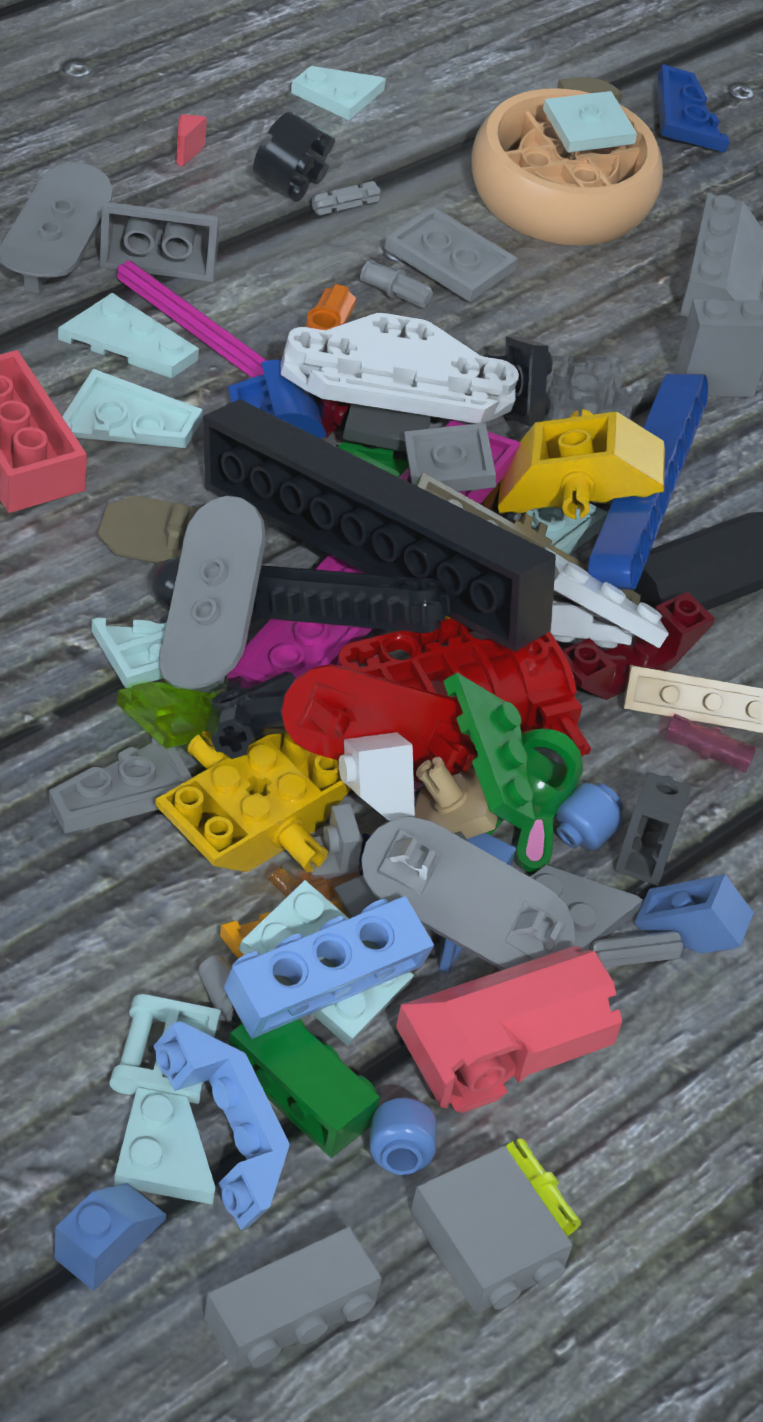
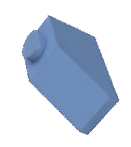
M722 874L649 889L634 923L639 929L651 934L677 931L680 934L683 947L703 954L741 947L754 912L728 877Z
M128 1183L92 1191L55 1227L54 1259L94 1291L166 1220V1214Z

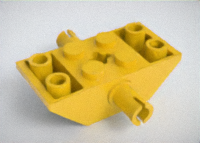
M582 409V416H579V412L576 410L571 414L570 418L535 422L520 441V446L500 482L499 513H524L531 509L553 506L562 508L564 514L571 519H576L577 509H580L581 519L589 513L590 501L603 503L613 498L629 496L648 497L654 493L664 492V441L617 411L593 415L590 411Z
M209 731L202 732V737L206 741L199 734L196 735L188 746V753L195 757L207 770L156 798L155 805L213 866L249 872L282 851L287 850L307 873L314 871V867L310 864L311 862L316 868H319L326 860L328 850L321 846L310 834L320 829L331 815L332 806L339 805L351 790L346 783H343L340 777L339 761L309 752L296 744L288 733L266 735L249 745L247 755L231 759L222 752H216L211 739L212 734Z

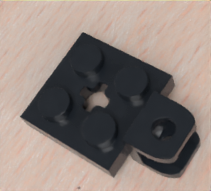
M506 336L505 355H483V357L507 361L514 365L519 373L515 386V402L511 412L503 416L527 426H533L535 422L544 421L550 409V398L546 392L547 376L550 375L552 370V356L548 351V345L521 336Z

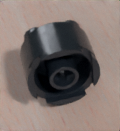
M286 112L275 121L267 132L273 136L267 146L262 143L260 144L255 155L253 172L263 181L299 202L306 194L311 182L314 181L318 184L325 177L329 169V165L325 163V160L335 144V138L299 115Z

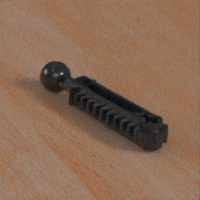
M180 557L168 559L159 564L152 576L151 588L154 597L164 608L169 610ZM261 565L251 617L429 633L441 628L445 616L450 614L449 593L442 591V588L439 587V582L432 578Z

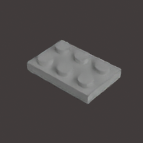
M433 206L386 236L384 249L469 302L514 272L518 262V258Z

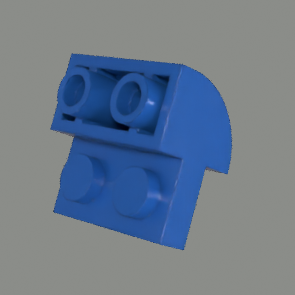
M281 360L261 362L263 375L228 386L232 402L241 399L318 438L327 436L316 396L281 375Z

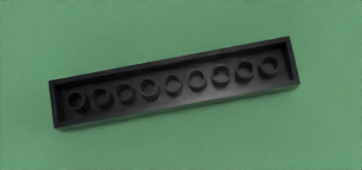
M241 399L203 416L205 489L220 497L233 496L245 499L257 508L262 519L366 574L432 578L437 580L442 591L449 593L450 614L446 616L514 652L551 631L556 554Z

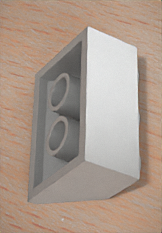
M103 202L100 267L117 270L120 264L123 265L129 260L149 274L213 282L218 253L219 217Z

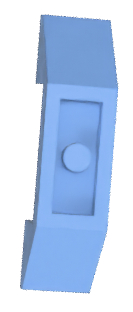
M181 1021L173 1023L153 1046L160 1070L168 1076L174 1091L209 1080L212 1086L213 1098L217 1106L224 1111L234 1132L235 1144L239 1152L247 1159L239 1162L218 1183L222 1191L224 1206L234 1216L241 1231L249 1228L270 1208L290 1144L246 1053Z

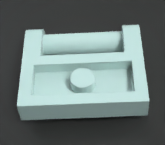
M141 994L135 996L129 1011L130 1016L133 1018L120 1065L113 1069L109 1082L110 1087L118 1093L127 1095L135 1094L137 1087L186 1096L189 1102L199 1104L204 1082L174 1091L168 1076L160 1070L157 1059L154 1070L141 1068L140 1065L152 1023L157 1021L165 1022L164 1034L173 1023L181 1021L216 1038L221 1010L152 995Z

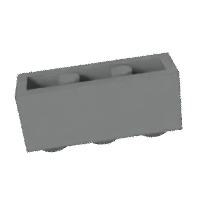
M347 1227L207 1293L204 1320L234 1372L249 1365L258 1368L274 1360L282 1349L298 1341L301 1344L315 1341L327 1331L329 1326L345 1318L348 1321H355L365 1316L376 1304L382 1278L351 1228Z

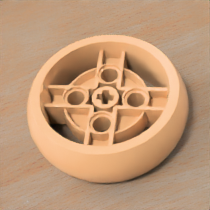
M559 88L538 89L517 94L502 102L487 116L481 125L472 148L471 168L473 179L486 207L499 220L512 229L532 238L555 244L575 246L601 244L620 238L633 230L646 218L655 205L662 186L663 163L660 148L653 133L643 120L629 109L620 105L637 132L635 144L569 153L543 110L544 101L550 98L590 93Z

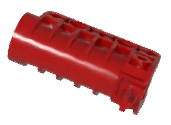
M450 618L442 621L441 628L433 632L397 631L352 642L340 650L337 666L348 667L454 699H458L457 696H448L443 681L453 674L459 673L503 701L513 704L521 717L520 729L522 732L534 729L556 730L573 740L580 750L581 757L591 752L590 745L577 726L582 706L574 696L576 694L574 676L564 652L551 632L514 652L489 638L480 640L472 637L469 632L474 630ZM404 650L410 655V658L405 660L394 659L388 652ZM356 660H357L358 663H360V664H365V663H366V666H365V667H360L356 662H352V661H356Z

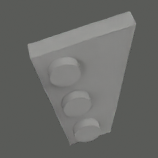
M165 729L152 735V743L141 749L136 750L131 746L118 753L119 760L105 768L92 767L49 790V805L64 834L158 810V807L155 805L156 798L192 778Z

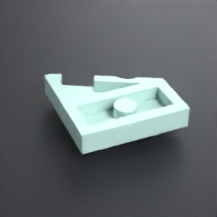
M310 66L292 81L291 93L350 120L384 91L386 79L380 76Z
M106 618L92 619L91 632L126 690L163 678L159 668V657L167 622L159 624L148 620H133V627L106 626Z
M137 1087L115 1172L114 1186L128 1183L138 1191L213 1205L216 1187L188 1097Z

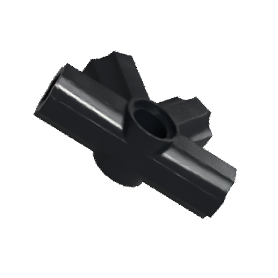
M285 671L259 684L250 683L243 676L228 681L226 690L214 697L210 702L216 717L211 736L216 752H222L231 759L247 755L249 745L261 735L288 733L284 726L281 710L285 693L296 679L293 673Z

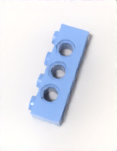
M406 896L388 902L387 899H381L367 906L360 915L347 920L344 916L336 917L325 923L316 933L303 937L302 934H295L281 941L276 946V949L262 955L254 951L240 957L232 965L224 990L250 1038L253 1039L422 967L434 944ZM361 940L373 942L378 949L374 950L366 947ZM318 958L330 959L336 967H327ZM274 976H285L291 980L293 985H283Z

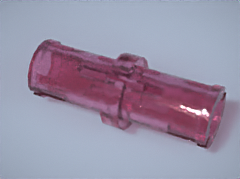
M676 713L664 737L667 741L680 744L700 753V758L706 761L712 758L744 773H747L757 750L756 746L738 741L721 733V728L713 725L712 728H709Z

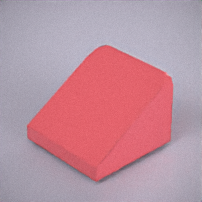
M181 114V117H179L176 155L178 166H184L203 149L207 118L205 116Z

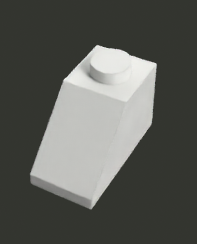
M397 732L344 739V755L339 757V773L343 783H346L358 796L389 821L415 817L412 744Z

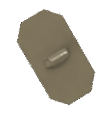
M134 495L106 506L97 536L115 555L161 564L168 559L181 557L188 523L200 508L183 503H173Z

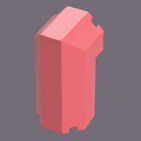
M572 946L401 1004L396 1028L439 1106L448 1109L449 1103H451L455 1111L465 1113L502 1098L508 1093L504 1083L513 1076L520 1083L530 1074L614 1045L622 1025L620 1009L612 1012L610 1010L608 998L616 996L614 982L595 951L589 949L581 951V947Z

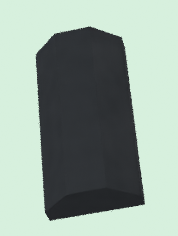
M763 512L746 513L651 549L636 589L631 590L641 595L640 602L654 609L657 605L688 591L706 610H710L763 589Z

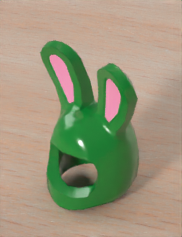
M552 729L527 730L521 734L523 747L527 754L526 767L529 785L533 792L532 805L535 821L521 829L514 856L516 863L522 869L536 873L545 865H549L553 851V818L560 805L571 795L583 774V760L580 750L567 735ZM544 747L554 750L563 758L565 764L549 759L534 748ZM497 817L495 829L486 832V834L491 836L504 819Z

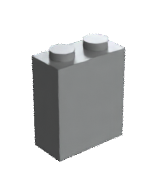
M693 299L675 363L674 373L706 374L708 379V396L755 397L763 371V301Z
M505 1146L417 1186L410 1213L475 1314L492 1306L496 1310L502 1309L513 1303L522 1291L536 1284L539 1287H546L564 1274L572 1243Z

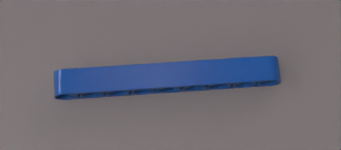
M666 374L643 428L664 441V492L654 493L648 497L629 496L613 499L589 559L588 574L603 584L607 582L618 589H636L707 405L708 379L706 374Z

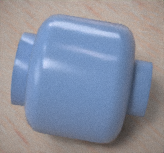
M580 784L560 805L555 816L559 827L556 829L557 834L565 844L573 849L580 846L586 850H597L620 829L623 823L621 812L624 808L623 803L617 794L605 784Z
M395 1098L380 1105L371 1119L370 1153L375 1162L386 1171L397 1175L415 1173L423 1170L432 1162L436 1153L437 1139L436 1117L432 1110L421 1101L411 1098Z

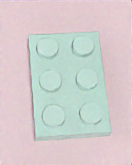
M304 880L241 941L238 949L244 955L254 951L262 955L276 949V946L281 941L292 935L302 934L303 937L318 932L325 923L336 917L344 916L346 920L349 918ZM361 940L366 947L374 950L378 949L373 942ZM318 958L323 965L332 968L336 967L330 959ZM408 972L314 1012L312 1015L349 1046L410 984L414 975ZM274 976L283 985H293L291 980L285 976Z

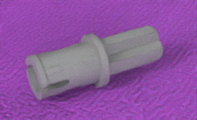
M372 259L367 261L362 268L360 274L361 281L387 292V296L392 299L399 297L423 308L428 306L433 297V291L430 286L407 277L406 272L402 269L395 271Z

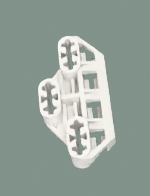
M375 313L329 330L308 327L294 328L289 332L280 363L282 376L321 399L471 423H484L511 412L516 399L515 386L519 377L518 370L511 363L501 359L480 356L429 321L387 313Z

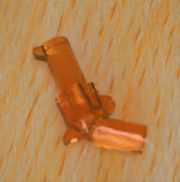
M280 866L273 872L268 881L288 897L306 880L329 900V898L335 897L334 887L357 878L360 874L355 872L324 880L322 876L314 878L310 873H304L298 882Z

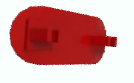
M330 664L309 669L297 677L285 693L281 712L286 731L296 744L311 753L339 761L340 755H344V739L397 732L412 744L414 781L423 783L417 777L416 771L425 761L430 760L432 763L433 758H442L444 765L453 776L462 770L468 772L477 753L469 735L462 734L457 717L462 715L463 712L458 699L348 667Z

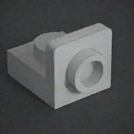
M351 804L332 806L330 826L324 827L323 836L313 837L321 846L328 850V856L319 868H316L312 862L310 863L314 867V871L309 872L313 881L357 875L362 838Z

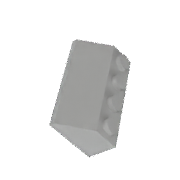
M707 194L680 316L688 317L693 299L759 301L763 279V228L743 201L735 200L725 195Z

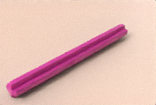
M127 260L123 265L120 264L118 266L117 279L251 378L264 374L261 362L268 360L134 262Z

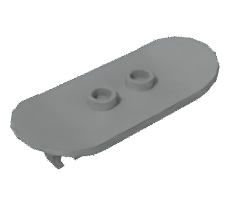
M75 162L57 165L46 171L5 239L0 244L1 264L10 270L23 274L25 290L40 294L42 291L41 283L46 284L49 277L67 275L76 268L101 224L103 202H111L113 188L109 178L96 167Z
M224 496L213 499L198 509L188 523L159 657V668L164 680L175 688L191 690L206 687L210 684H224V677L236 667L244 653L265 549L266 535L264 520L257 508L243 498Z
M416 817L393 819L378 827L365 844L361 859L363 875L374 896L380 900L387 899L388 902L406 896L423 926L501 970L567 949L575 944L573 918L567 905L554 891L440 825Z

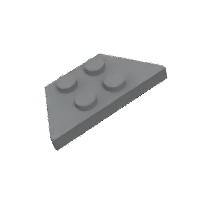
M545 865L531 876L532 879L554 891L567 905L574 921V946L581 947V951L590 950L592 942L595 940L607 938L638 913L643 902L637 895Z

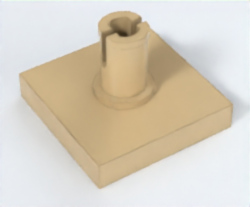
M440 757L433 758L432 763L430 760H427L418 767L416 775L425 786L421 787L415 807L416 818L431 821L454 834L462 832L466 839L495 829L498 816L490 812L474 768L469 769L468 772L464 771L452 776Z

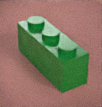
M301 1019L253 1039L250 1038L243 1023L230 1032L228 1045L246 1053L267 1099L331 1159L371 1127V1119L378 1108L380 1096L377 1094L374 1086L365 1077L357 1076L341 1061L333 1047L316 1039L306 1029Z

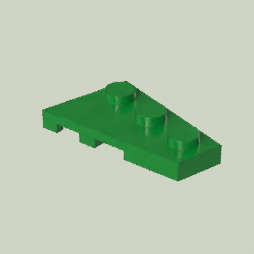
M455 673L443 682L448 696H457L463 712L462 715L457 717L462 734L469 735L477 750L478 756L473 759L472 763L491 813L522 829L535 821L532 805L533 792L529 785L526 767L527 754L523 747L520 714L517 708L510 702L503 701L459 673Z

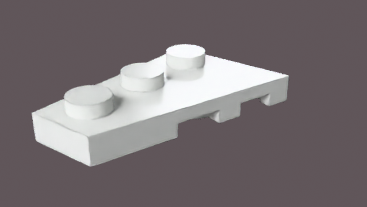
M547 547L544 548V549H546V550H548V551H550V552L556 554L555 552H553V551L550 550L549 548H547ZM556 554L555 591L654 646L661 647L669 633L660 621L662 615L657 610L642 602L636 605L628 600L626 595L615 586L607 582L603 584L581 567Z

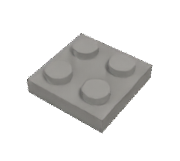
M486 423L404 432L412 484L415 485L424 472L458 492L496 488V473Z

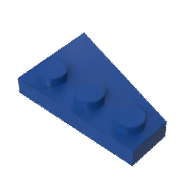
M662 64L658 73L660 134L673 141H684L725 153L730 140L726 134H720L717 128L720 121L715 113H709L705 105L707 97L695 74Z

